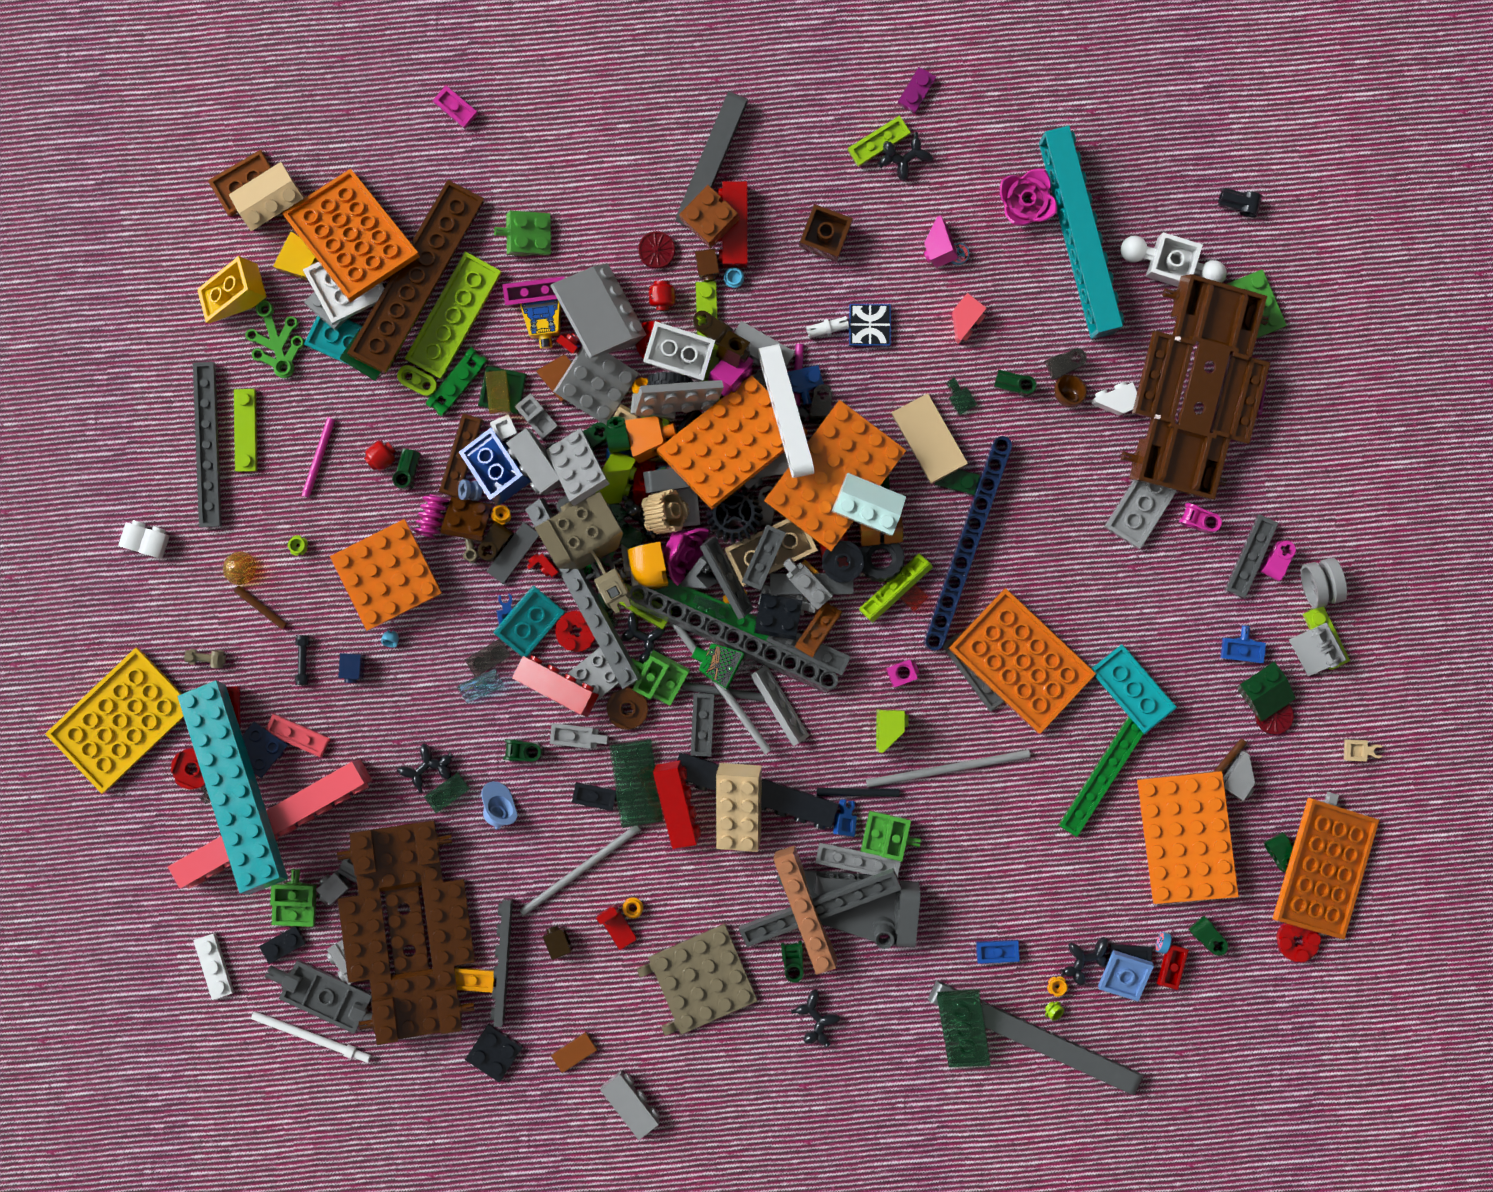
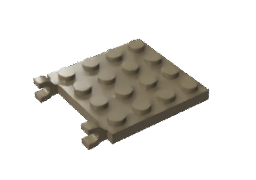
M725 923L648 956L650 963L637 968L640 978L654 971L674 1017V1021L662 1025V1031L665 1036L679 1029L682 1035L757 1002L756 995Z

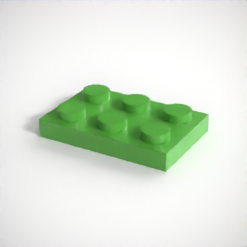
M1263 269L1228 283V285L1267 296L1262 316L1268 317L1269 320H1267V325L1260 324L1257 338L1287 326Z

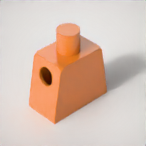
M657 416L625 421L632 456L638 463L658 455L657 449L667 442L666 438L677 434L674 423L663 426L662 421Z

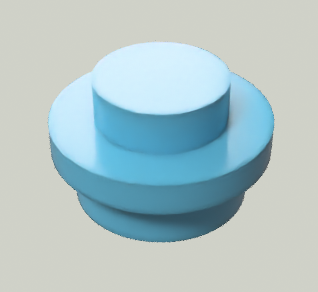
M737 267L727 269L724 273L725 284L730 288L740 287L744 282L742 270Z

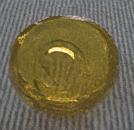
M242 551L229 555L223 564L224 576L234 585H244L250 582L256 572L255 560L250 554Z

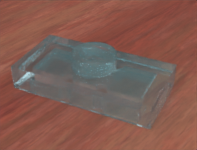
M493 669L458 685V690L466 703H469L504 687V683L497 670Z

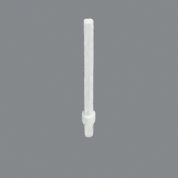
M256 1011L252 1014V1020L340 1052L349 1059L356 1058L366 1063L370 1060V1054L356 1050L355 1046L340 1044Z

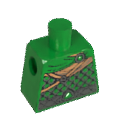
M711 644L708 651L696 647L691 658L702 662L698 669L699 672L727 691L744 658V653Z

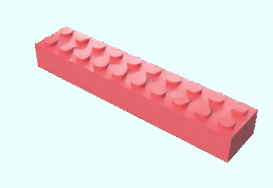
M361 759L348 763L266 810L275 839H279L277 835L281 837L297 829L296 824L301 826L315 819L314 814L318 816L333 808L331 804H341L350 799L351 793L355 795L369 788L368 783L373 780ZM222 836L168 866L180 889L186 886L188 889L206 881L205 876L206 878L215 876L224 871L223 866L225 868L231 866Z

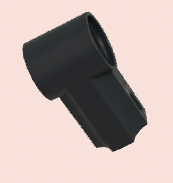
M1223 188L1219 195L1218 206L1239 211V214L1242 216L1254 218L1258 215L1262 195L1251 191L1243 193Z

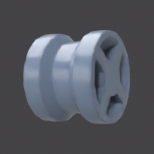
M461 480L458 486L459 498L461 500H467L468 498L472 501L480 500L482 488L478 481L469 482L468 480Z

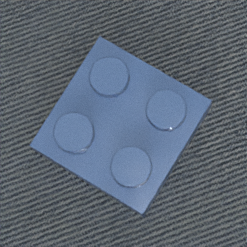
M1113 950L1098 984L1099 990L1139 1001L1153 970V962Z

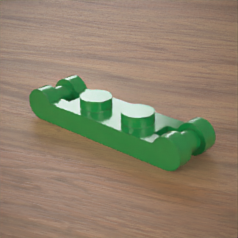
M471 347L425 404L429 408L433 407L437 414L443 417L484 368L488 359L478 355L477 350ZM471 360L476 363L474 368L468 365ZM441 397L447 400L443 405L438 402Z

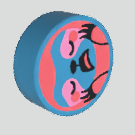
M956 243L954 245L959 258L951 261V263L962 265L969 257V250L964 244Z
M1165 932L1159 934L1156 941V952L1162 954L1168 952L1172 941L1170 934Z

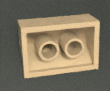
M282 162L229 194L234 206L250 231H253L305 198Z

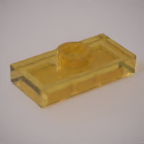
M507 371L485 372L489 414L511 412Z

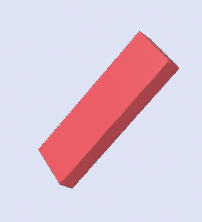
M272 714L266 730L278 739L318 757H323L331 739L277 714Z

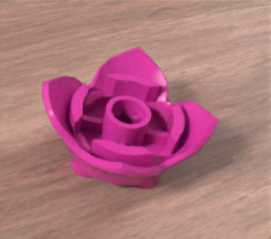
M1033 169L1022 177L1010 175L1001 180L1000 197L1005 206V216L1012 224L1026 226L1032 222L1046 221L1056 214L1057 202L1050 195L1051 179L1045 169ZM1029 196L1031 203H1024L1022 197Z
M699 528L671 533L670 540L662 550L669 575L677 586L684 580L685 570L690 571L700 557L704 555L700 546L703 540L708 537V529Z

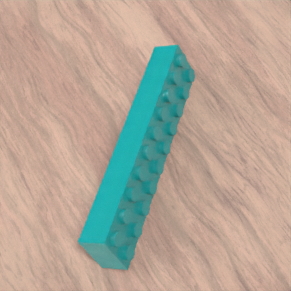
M1068 125L1045 131L1039 141V147L1045 169L1051 179L1052 196L1057 202V215L1090 339L1092 340L1115 334L1123 327L1124 316L1122 311L1118 310L1117 303H1119L1117 292L1113 291L1112 272L1107 269L1108 256L1106 251L1102 250L1101 243H1103L1101 232L1097 231V215L1095 211H1092L1090 205L1092 203V196L1090 191L1086 190L1085 183H1087L1085 172L1081 171V155L1079 151H1076L1074 145L1076 143V136Z
M215 680L177 696L239 893L251 895L288 880L226 684Z

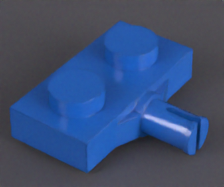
M819 365L787 372L793 393H801L803 405L812 403L809 391L824 385Z
M1242 625L1241 638L1222 639L1220 658L1264 663L1266 643L1249 639L1251 626Z

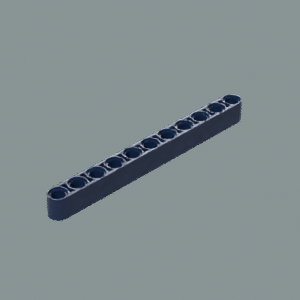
M1006 436L996 438L990 446L975 494L973 495L924 636L923 643L928 650H939L945 642L1012 448L1011 440ZM999 441L1006 444V450L1003 452L999 451L996 447V443ZM991 461L999 463L998 471L991 470L989 466ZM984 480L992 482V490L988 491L983 488ZM977 500L985 501V510H979L976 507ZM971 519L978 520L979 528L977 530L969 526ZM964 538H969L972 541L971 549L963 547L962 542ZM959 557L963 558L966 562V566L963 569H959L956 566V559ZM951 577H956L959 580V586L956 589L949 585ZM945 596L952 599V606L950 608H945L942 605V599ZM938 616L945 618L946 623L942 628L935 624V619ZM932 635L939 639V644L936 647H931L928 643Z

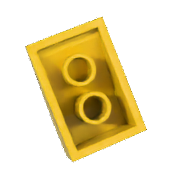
M240 256L197 289L205 321L208 324L251 309L266 298L258 264Z

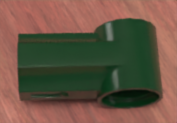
M998 370L994 387L1027 397L1034 392L1036 381L1031 376ZM1024 381L1030 382L1032 389L1024 391L1021 388V383Z
M403 448L397 471L392 477L393 484L398 489L409 491L414 487V477L421 456L420 452ZM408 476V482L405 485H400V478Z

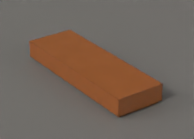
M827 602L823 604L795 647L813 658L840 618L842 611Z

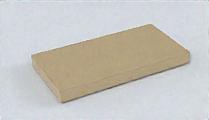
M928 393L892 412L894 420L930 484L968 465Z

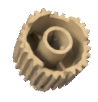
M676 489L651 493V495L642 500L641 505L644 511L643 515L645 516L644 526L648 531L664 534L682 530L685 523L684 520L689 515V508L687 507L688 504L681 500L682 497H679Z

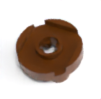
M632 688L620 689L611 695L606 709L611 723L620 729L627 730L636 728L645 721L648 714V703L643 695L632 690ZM630 703L633 712H628L626 715L622 705Z

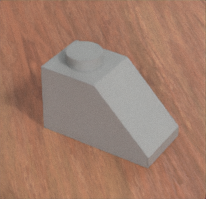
M1243 751L1238 754L1223 776L1225 791L1242 801L1252 795L1254 791L1252 787L1255 784L1250 756Z

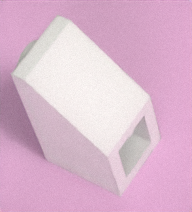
M1126 382L1115 385V390L1107 392V389L1096 393V398L1091 400L1092 405L1120 416L1133 410L1137 391L1133 382L1128 385Z

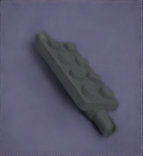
M298 959L291 972L286 973L272 965L267 970L268 973H266L265 978L281 984L283 988L279 997L280 1000L355 1034L359 1027V1021L371 1020L373 1013L368 1011V1006L372 999L370 992L353 984L348 985L347 982H343L340 978Z

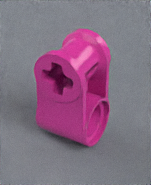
M1185 503L1186 509L1182 519H1179V524L1204 533H1213L1220 529L1222 520L1219 515L1204 510L1197 505ZM1207 518L1214 520L1215 526L1213 529L1207 527Z
M1290 541L1275 543L1268 557L1264 560L1260 572L1279 582L1284 577L1295 555V545ZM1281 547H1285L1287 554H1282Z

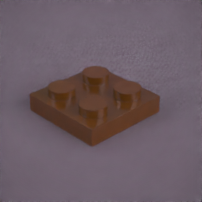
M451 497L441 527V534L482 541L492 511V504Z

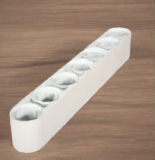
M776 344L758 348L759 361L792 478L814 474L813 461L780 346Z

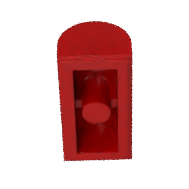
M1171 944L1168 952L1164 954L1156 984L1175 990L1179 989L1189 949Z

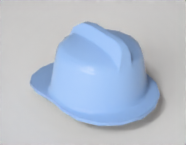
M492 781L487 783L481 792L484 804V819L487 823L494 826L495 829L513 824L517 818V811L509 789L500 782Z

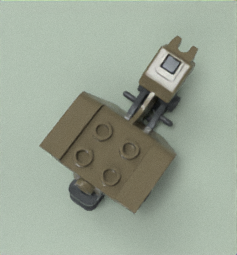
M600 491L575 506L570 503L567 495L561 498L556 505L559 513L534 527L558 569H582L591 565L594 572L587 575L586 579L594 576L597 577L594 582L605 604L612 608L615 613L620 612L617 606L619 602H624L626 607L631 606L629 600L631 594L624 582L627 580V577L622 568L618 570L616 564L621 562L623 558L620 557L613 561L610 553L618 549L623 531L613 516L609 503H606ZM609 563L611 567L609 570H607L605 564Z

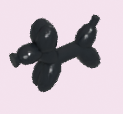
M914 132L911 151L902 156L896 153V148L892 142L885 141L883 151L886 155L877 164L880 168L888 166L891 162L897 164L899 179L906 181L909 174L907 164L909 161L917 157L921 161L932 162L934 158L928 151L921 149L918 132Z
M628 495L623 497L622 500L627 508V516L640 523L645 530L646 538L651 542H656L657 539H660L662 534L653 533V531H648L645 528L643 508L628 498Z
M630 613L627 622L629 630H626L620 639L622 642H626L635 637L644 642L645 652L639 657V662L644 664L649 659L653 650L662 654L654 649V641L664 635L665 629L656 628L649 634L638 630L637 616L634 613Z
M422 744L420 755L423 762L416 769L402 766L397 769V772L401 776L412 778L418 793H422L423 779L421 775L429 767L431 769H438L439 775L444 779L451 777V770L448 765L451 763L452 758L455 757L451 752L438 760L432 758L430 747L427 744Z
M1101 937L1095 945L1094 952L1086 954L1077 944L1069 943V950L1076 960L1074 966L1065 967L1064 970L1060 969L1061 976H1073V980L1078 985L1083 986L1086 978L1081 970L1084 968L1085 962L1096 960L1098 965L1106 968L1108 961L1105 953L1108 950V939Z
M814 989L808 996L807 1004H801L796 1009L791 1010V1013H798L800 1015L809 1013L816 1023L814 1031H809L804 1035V1042L812 1044L817 1040L819 1044L827 1048L831 1043L828 1042V1037L823 1033L825 1025L836 1024L841 1018L837 1014L822 1016L815 1007L819 1000V993L817 989Z

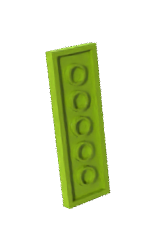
M465 251L407 353L405 360L442 380L502 272Z

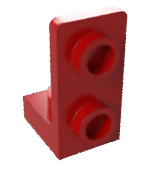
M650 458L641 463L635 461L637 471L634 476L633 500L635 504L642 506V500L651 495V493L646 494L643 473L656 470L655 458Z
M613 904L597 915V921L600 925L603 924L619 950L637 939L616 904Z

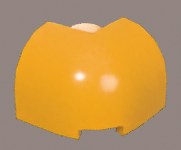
M660 542L645 544L627 550L632 575L639 585L649 589L668 587Z

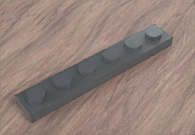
M504 898L498 906V916H501V924L497 925L496 932L497 937H500V942L495 948L498 966L494 967V978L497 979V985L493 987L492 999H495V1008L491 1009V1020H494V1027H502L505 1023L513 898Z

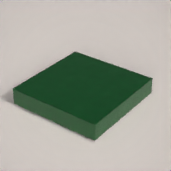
M486 366L478 406L519 415L520 412L515 406L522 401L527 374Z

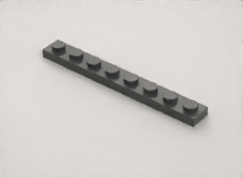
M195 362L193 363L199 527H222L216 363Z
M894 868L812 898V901L821 920L899 891L902 887ZM788 907L739 926V932L746 946L749 947L799 927L792 908Z

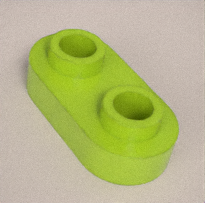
M405 365L397 373V378L402 385L423 396H431L437 390L436 380L413 366ZM411 373L412 379L406 380V375ZM426 383L431 385L428 390L424 389Z

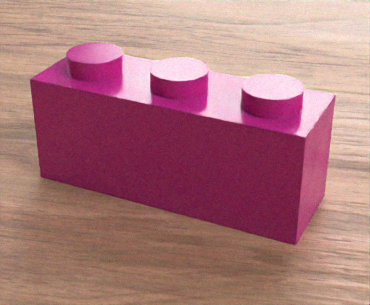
M565 276L502 284L505 305L557 299L551 285L565 279Z

